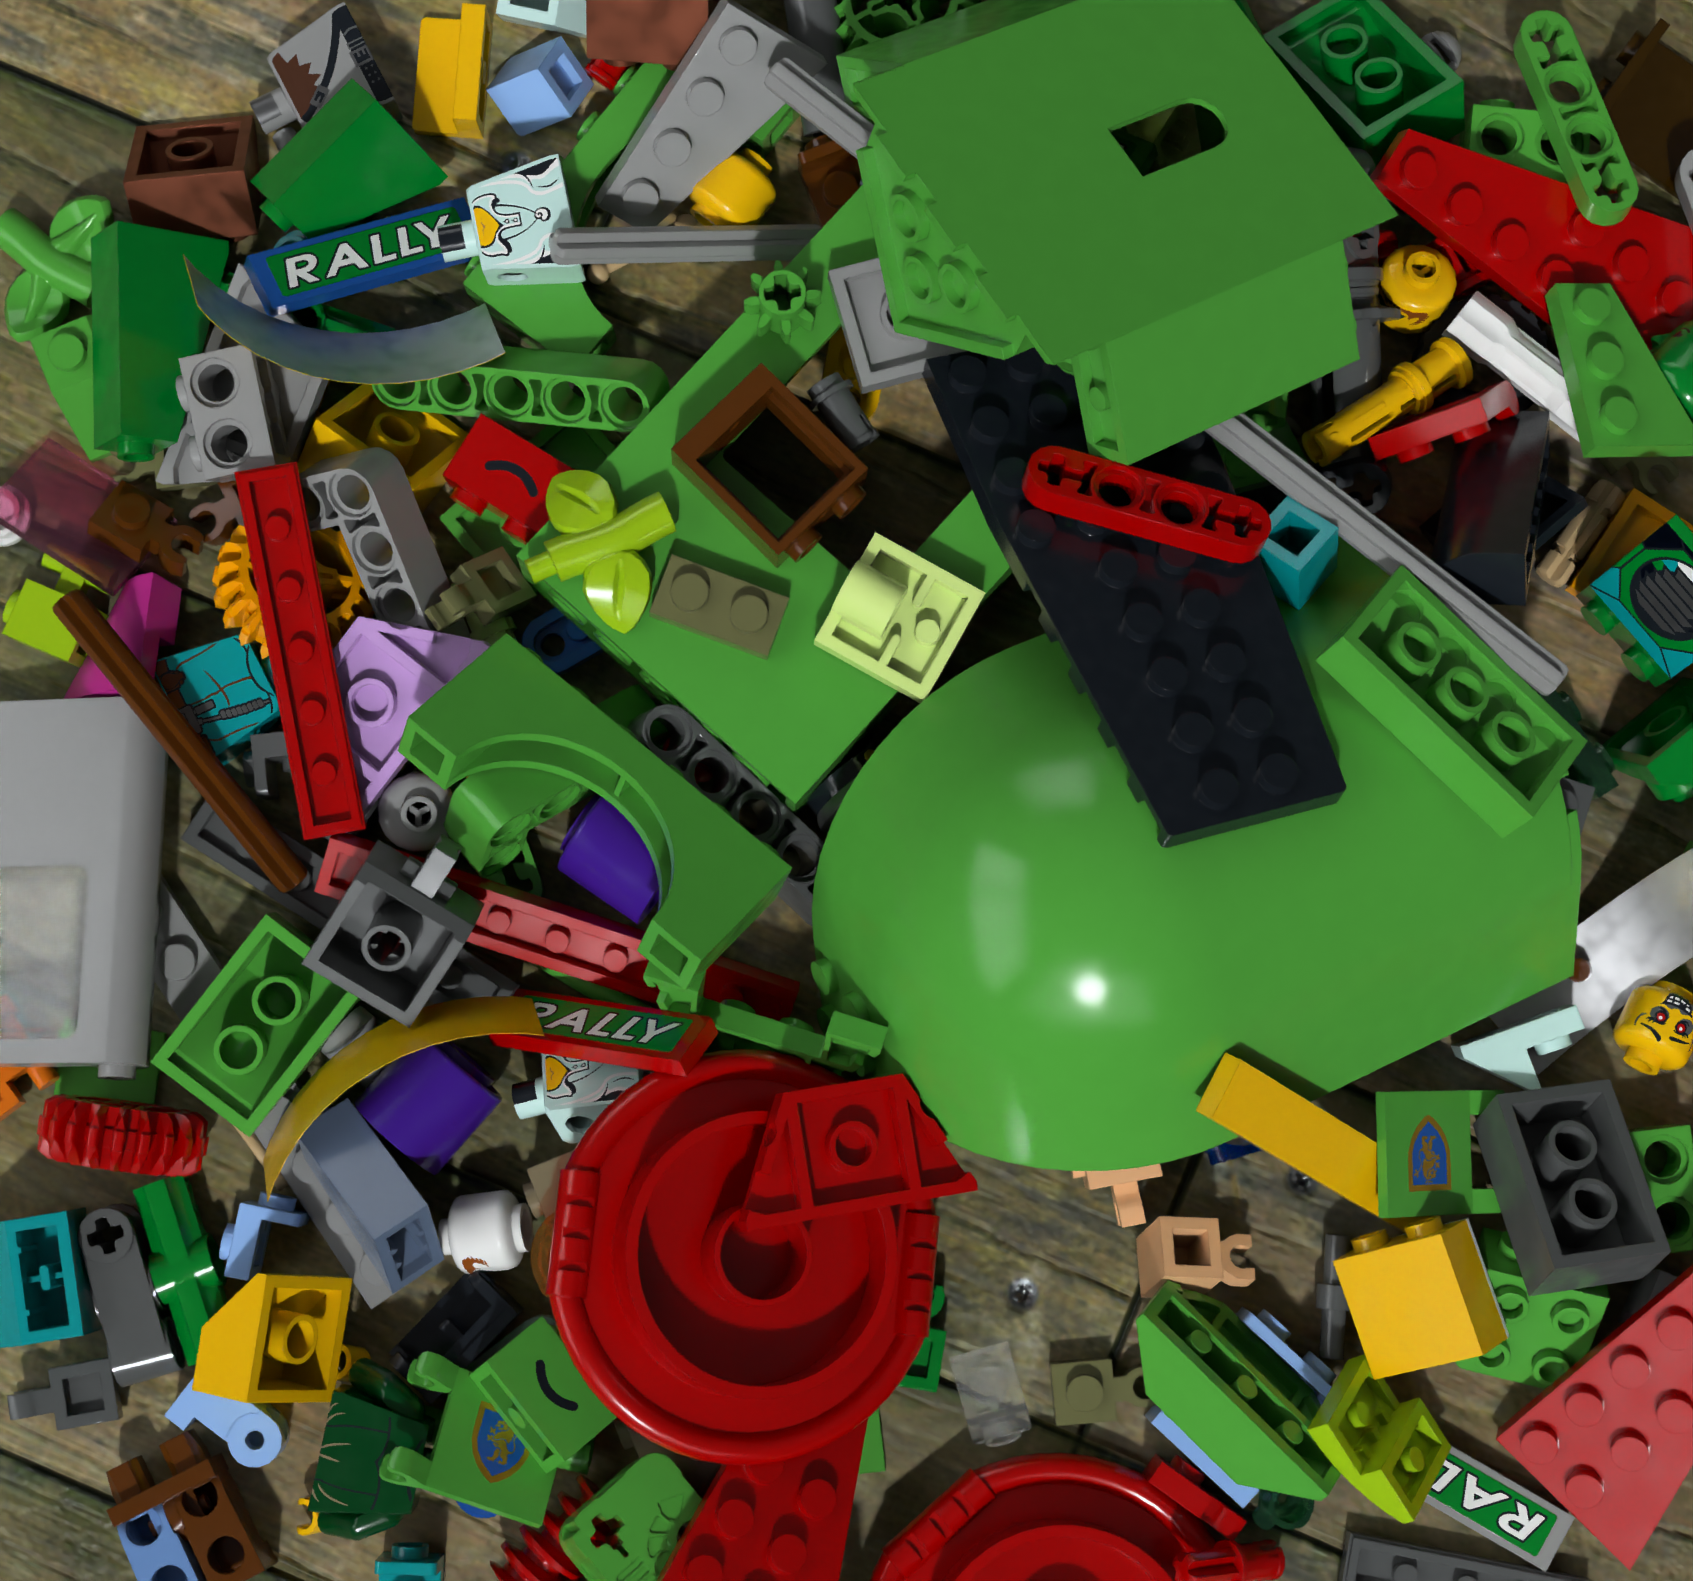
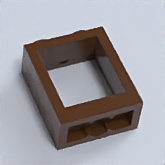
M762 363L671 448L672 464L776 568L789 556L796 563L804 558L822 538L817 529L833 514L840 520L846 517L867 494L862 486L866 482L868 467ZM766 407L839 478L779 538L706 467Z

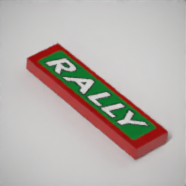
M517 989L513 996L533 999L544 1036L531 1034H489L488 1037L493 1046L687 1077L719 1032L709 1016Z

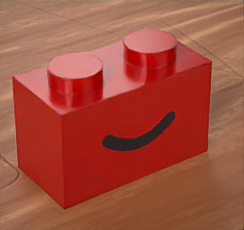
M481 413L442 475L449 487L454 489L450 496L453 501L475 515L481 516L485 509L506 520L501 529L526 545L549 521L546 509V493L551 479L559 473L574 469Z

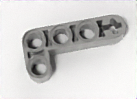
M373 447L323 459L300 473L310 532L339 525L377 619L437 631L424 611L428 607L441 602L442 599L439 595L451 588L398 458L388 450ZM464 618L447 629L439 631L470 638Z

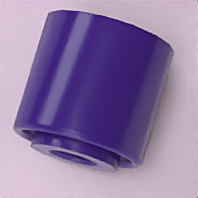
M596 793L566 834L560 847L563 853L557 868L639 925L659 902V885L655 866L645 843L632 824L611 803Z
M448 1041L402 1056L387 1064L353 1103L362 1116L390 1143L423 1169L436 1175L500 1104L502 1097L492 1086L495 1082L494 1078L453 1041Z

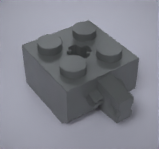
M441 834L424 862H421L411 855L406 857L382 841L377 840L317 935L301 964L410 1028L462 949L484 907L483 902L459 889L456 882L446 877L458 859L463 847Z

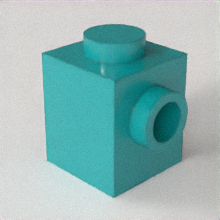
M1286 496L1269 515L1271 519V532L1259 557L1273 594L1299 610L1337 568L1339 528L1299 502Z

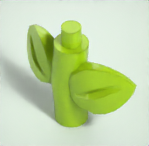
M569 470L559 473L551 479L548 486L546 509L550 522L561 535L543 542L546 549L545 552L524 560L527 570L534 584L557 574L561 582L583 574L582 590L594 612L612 629L626 634L636 627L650 601L653 588L652 573L646 561L638 552L676 532L671 514L659 491L641 499L617 514L619 503L612 485L602 476L588 470Z

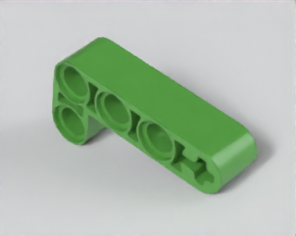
M640 685L630 686L595 705L617 724L625 727L637 715L657 707ZM652 722L650 726L651 740L656 747L662 750L663 744L670 737L669 732L660 722ZM520 767L489 769L470 775L455 789L443 825L448 837L463 847L460 853L477 875L482 878L488 877L514 860L523 848L529 830L595 792L571 779L538 769Z

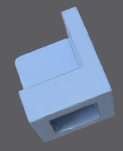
M562 36L508 59L486 91L514 131L519 136H525L572 117L594 83Z

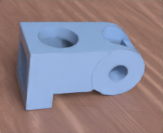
M193 1379L164 1415L183 1431L196 1420H199L215 1434L227 1441L231 1455L238 1463L246 1467L258 1468L269 1464L285 1449L289 1441L290 1429L287 1419L270 1403H244L192 1390Z

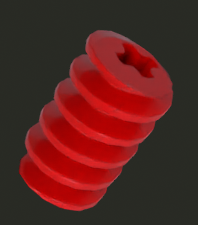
M582 1474L577 1476L576 1481L582 1494L578 1500L566 1492L560 1491L557 1497L563 1513L557 1516L546 1509L543 1520L545 1529L541 1533L523 1524L519 1528L526 1544L523 1549H519L506 1540L500 1545L507 1563L501 1566L495 1561L490 1560V1566L500 1581H565L563 1575L571 1580L579 1581L584 1576L563 1551L559 1542V1532L564 1521L600 1490L595 1483ZM602 1522L594 1526L596 1532L590 1538L595 1547L601 1546L600 1541L606 1544L605 1536L611 1531L609 1526Z

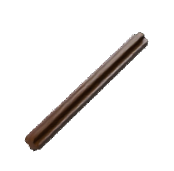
M75 589L60 598L52 607L54 614L280 892L286 893L301 883L308 874L306 867L82 590Z

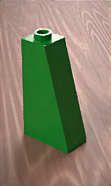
M115 221L91 238L94 449L117 452V458L126 462H147L155 459L156 453L178 442L186 413L179 402L176 391V377L182 375L178 358L202 353L210 324L208 317L197 306L183 254L197 270L219 288L229 254V241L123 221Z

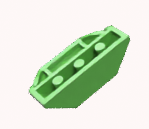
M1167 1280L1136 1319L1145 1394L1236 1484L1322 1501L1329 1495L1341 1473L1325 1456L1307 1431L1321 1406L1313 1390L1255 1333L1239 1320V1317L1227 1305L1200 1292L1182 1289L1180 1284Z

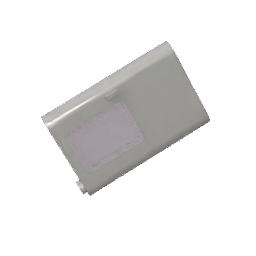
M122 697L0 701V1067L90 1066L98 1068L97 1078L105 1080H135L136 1069L149 1068L168 753Z

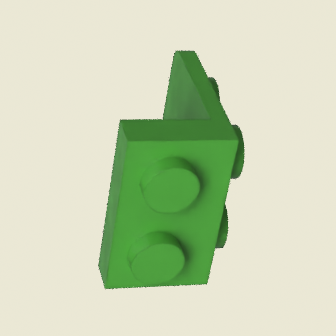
M1483 1227L1477 1244L1510 1337L1483 1356L1460 1360L1455 1363L1464 1370L1546 1389L1589 1352L1610 1300L1608 1286L1606 1284L1529 1296L1508 1231L1502 1232Z

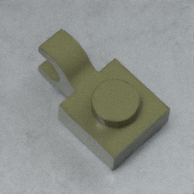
M503 546L461 564L450 575L455 586L442 592L439 595L442 601L428 607L424 612L438 632L454 625L473 611L483 626H486L524 608L536 596V593Z

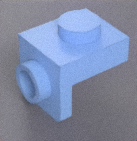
M261 1191L259 1201L249 1200L240 1202L236 1223L227 1224L220 1244L219 1258L227 1261L224 1276L250 1281L257 1273H261L272 1222L294 1227L308 1224V1213L304 1210L295 1209L297 1198L271 1193L267 1202V1193Z

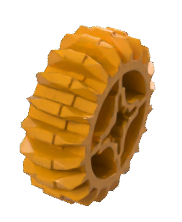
M238 525L232 531L230 541L225 542V545H222L217 557L219 565L215 566L212 575L213 586L217 587L213 599L215 608L225 610L223 616L224 628L242 627L238 638L241 646L255 640L261 643L260 654L263 660L269 656L245 527ZM325 528L311 532L325 611L327 608L335 609L326 614L332 648L334 649L358 616L373 618L374 611L341 530L336 532L331 528Z

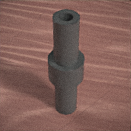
M1325 1234L1323 1282H1317L1316 1308L1322 1309L1319 1358L1344 1359L1346 1311L1350 1310L1333 1261L1349 1252V1235Z

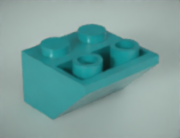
M86 1207L0 1221V1348L84 1336L102 1329V1324L93 1306L90 1280L81 1248L78 1244V1230L81 1222L87 1216Z

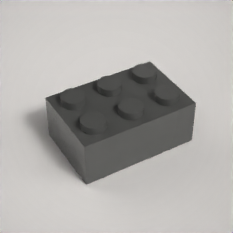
M1610 1079L1497 1094L1473 1123V1128L1529 1296L1643 1279L1671 1252Z

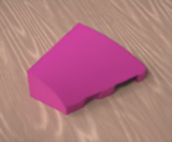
M150 572L137 575L125 583L106 621L154 679L158 648L175 644L182 589L158 574ZM87 655L64 699L122 697Z

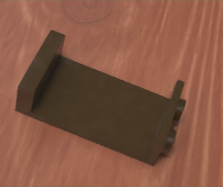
M1660 18L1647 36L1637 30L1616 58V61L1625 67L1615 81L1612 82L1603 77L1597 87L1631 167L1679 200L1674 183L1676 171L1685 155L1693 150V65L1659 43V40L1670 26L1669 23ZM1591 134L1590 139L1600 145L1597 138Z

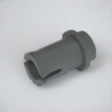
M835 372L817 382L807 391L812 399L809 407L812 412L819 410L833 434L854 454L873 442L880 434L873 428L850 392V389L854 386L851 380H843L839 372Z

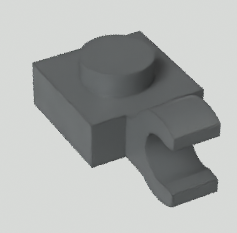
M108 1357L49 1368L50 1386L17 1391L14 1394L7 1395L10 1420L54 1413L57 1431L119 1420L123 1417L119 1384L113 1375Z

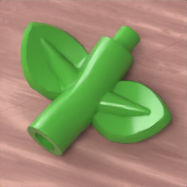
M85 195L67 201L58 208L49 227V236L16 208H10L0 216V249L25 269L8 288L4 306L9 334L18 343L30 341V338L58 327L69 313L71 298L89 309L92 308L91 238L114 223L111 203L106 197Z

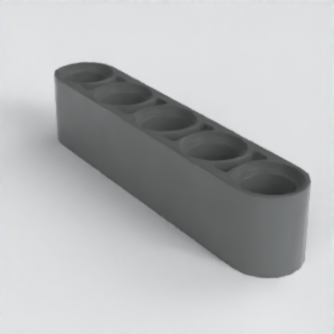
M665 704L645 711L633 718L627 728L633 732L638 741L668 766L673 765L683 774L685 780L708 799L726 808L736 822L740 824L739 811L743 804L752 808L757 817V828L752 835L759 841L771 845L778 852L781 859H783L784 850L788 845L796 850L800 858V869L795 876L789 873L778 896L807 924L812 926L814 880L824 842L684 709L676 705ZM653 721L663 724L669 732L670 743L666 751L656 747L651 740L650 726ZM698 763L706 765L713 774L714 783L710 793L700 789L696 783L694 774Z

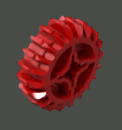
M60 1094L45 1100L43 1115H39L37 1134L39 1136L37 1149L47 1159L70 1163L71 1165L91 1167V1169L154 1176L186 1177L201 1171L202 1159L207 1154L209 1137H207L208 1121L198 1112L171 1106L115 1098Z

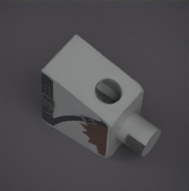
M345 2L330 9L269 54L267 61L280 87L249 102L266 135L297 119L303 128L352 78L371 94L396 121L403 119L399 107Z

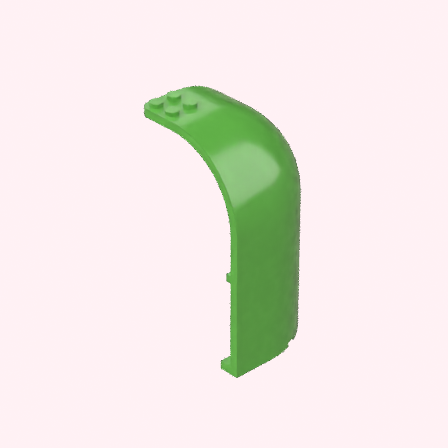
M1338 536L1337 568L1301 609H1295L1275 596L1347 786L1336 804L1164 848L1160 846L1157 840L1161 830L1145 800L1137 803L1127 785L1131 774L1115 746L1107 748L1097 729L1101 719L1086 692L1078 694L1068 675L1071 663L1059 641L1051 643L1045 633L1012 646L978 662L953 677L924 699L880 743L844 796L830 825L820 854L814 880L812 928L816 961L811 963V972L815 984L820 990L822 1007L818 1008L816 1012L818 1023L823 1034L826 1036L833 1011L835 1010L889 1027L881 1053L875 1058L867 1054L862 1067L856 1070L857 1074L876 1078L903 1073L919 1096L923 1112L927 1116L934 1118L948 1140L946 1141L976 1154L1013 1164L1065 1171H1109L1139 1168L1174 1161L1204 1152L1239 1137L1196 1112L1197 1106L1225 1052L1245 1061L1311 1102L1573 976L1582 863L1577 810L1566 809L1560 782H1558L1534 818L1502 839L1315 661L1345 624L1389 577L1386 572ZM1568 770L1563 775V777L1569 775Z

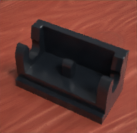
M474 1271L472 1274H464L389 1352L392 1356L389 1361L406 1380L411 1362L414 1359H418L421 1353L427 1351L439 1354L457 1366L467 1369L524 1308L487 1272L479 1273ZM413 1386L430 1405L443 1395V1392L430 1391Z

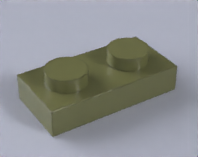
M671 554L649 614L652 618L767 660L788 607L789 598Z

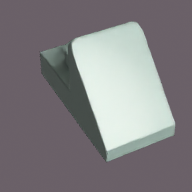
M1565 1004L1453 1044L1451 1047L1455 1057L1525 1091L1540 1089L1541 1086L1527 1049L1534 1047L1537 1056L1565 1048L1572 1044L1569 1034L1582 1030L1585 1027L1577 1006Z

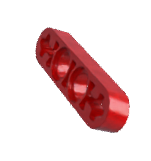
M1047 446L1038 449L1032 454L1022 478V491L1026 499L1039 509L1231 563L1242 564L1255 559L1260 554L1271 532V519L1267 511L1259 503L1248 498L1065 447ZM1047 472L1059 475V486L1047 482ZM1081 480L1090 482L1085 495L1078 493L1082 484ZM1108 485L1117 486L1129 494L1131 504L1123 507L1113 506L1101 497L1099 489ZM1170 502L1181 504L1191 512L1193 521L1187 524L1172 522L1163 514L1161 506ZM1208 515L1214 517L1209 526L1212 527L1211 530L1203 528ZM1232 523L1244 527L1243 534L1246 538L1235 535V526Z

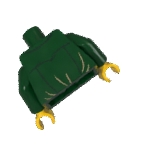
M342 1344V1351L346 1355V1365L343 1370L338 1369L337 1381L350 1382L351 1385L342 1384L333 1391L311 1497L299 1498L298 1505H307L308 1511L312 1512V1523L297 1525V1532L302 1536L323 1532L327 1535L359 1541L397 1526L405 1514H411L418 1506L421 1488L397 1485L382 1480L379 1476V1469L383 1457L399 1446L414 1450L430 1460L433 1450L430 1446L436 1419L425 1415L424 1402L394 1372L371 1360L369 1352L364 1347Z

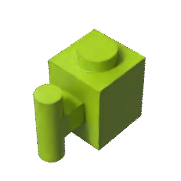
M50 545L43 555L41 566L61 574L54 590L26 579L22 590H15L5 605L2 618L6 625L2 634L23 645L80 668L88 654L54 614L52 607L60 598L75 589L82 590L86 594L89 587H92L109 595L117 584L119 574L73 553ZM98 610L102 614V616L105 619H107L108 615Z

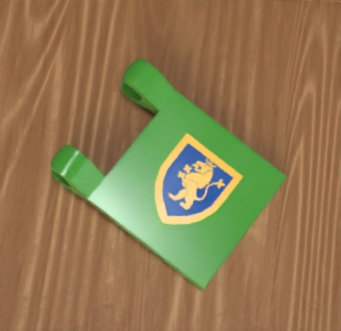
M1504 1090L1375 1092L1379 1218L1501 1213L1493 1188L1472 1187L1470 1115H1481L1497 1094L1505 1093Z
M429 1351L421 1353L418 1359H414L410 1364L407 1374L409 1384L425 1390L449 1393L429 1460L409 1448L395 1447L390 1454H386L382 1459L379 1469L381 1479L397 1485L421 1488L535 1528L541 1527L557 1467L547 1474L544 1472L469 1377L472 1371L457 1366L439 1354Z

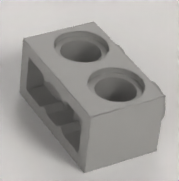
M242 345L178 358L182 375L176 377V391L184 411H190L194 435L189 437V452L195 469L198 472H203L204 480L225 483L236 480L234 472L291 463L269 360L256 355ZM229 369L234 378V389L228 398L219 401L213 391V382L219 372ZM241 429L247 439V449L242 458L233 462L227 455L226 441L233 431Z

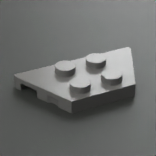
M238 263L227 293L241 303L266 314L244 265ZM291 312L275 316L277 319L303 326ZM215 325L204 353L241 344L231 339ZM270 361L291 462H298L329 380L308 376ZM229 369L219 372L213 382V391L219 401H223L230 396L234 389V378ZM190 411L185 413L178 442L168 447L155 480L158 483L172 486L213 482L204 480L203 472H198L195 469L190 456L189 437L194 435ZM241 429L233 431L226 441L227 455L235 462L242 458L247 449V439Z

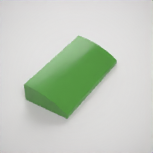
M1403 565L1398 567L1315 659L1323 669L1502 839L1534 818L1588 742Z

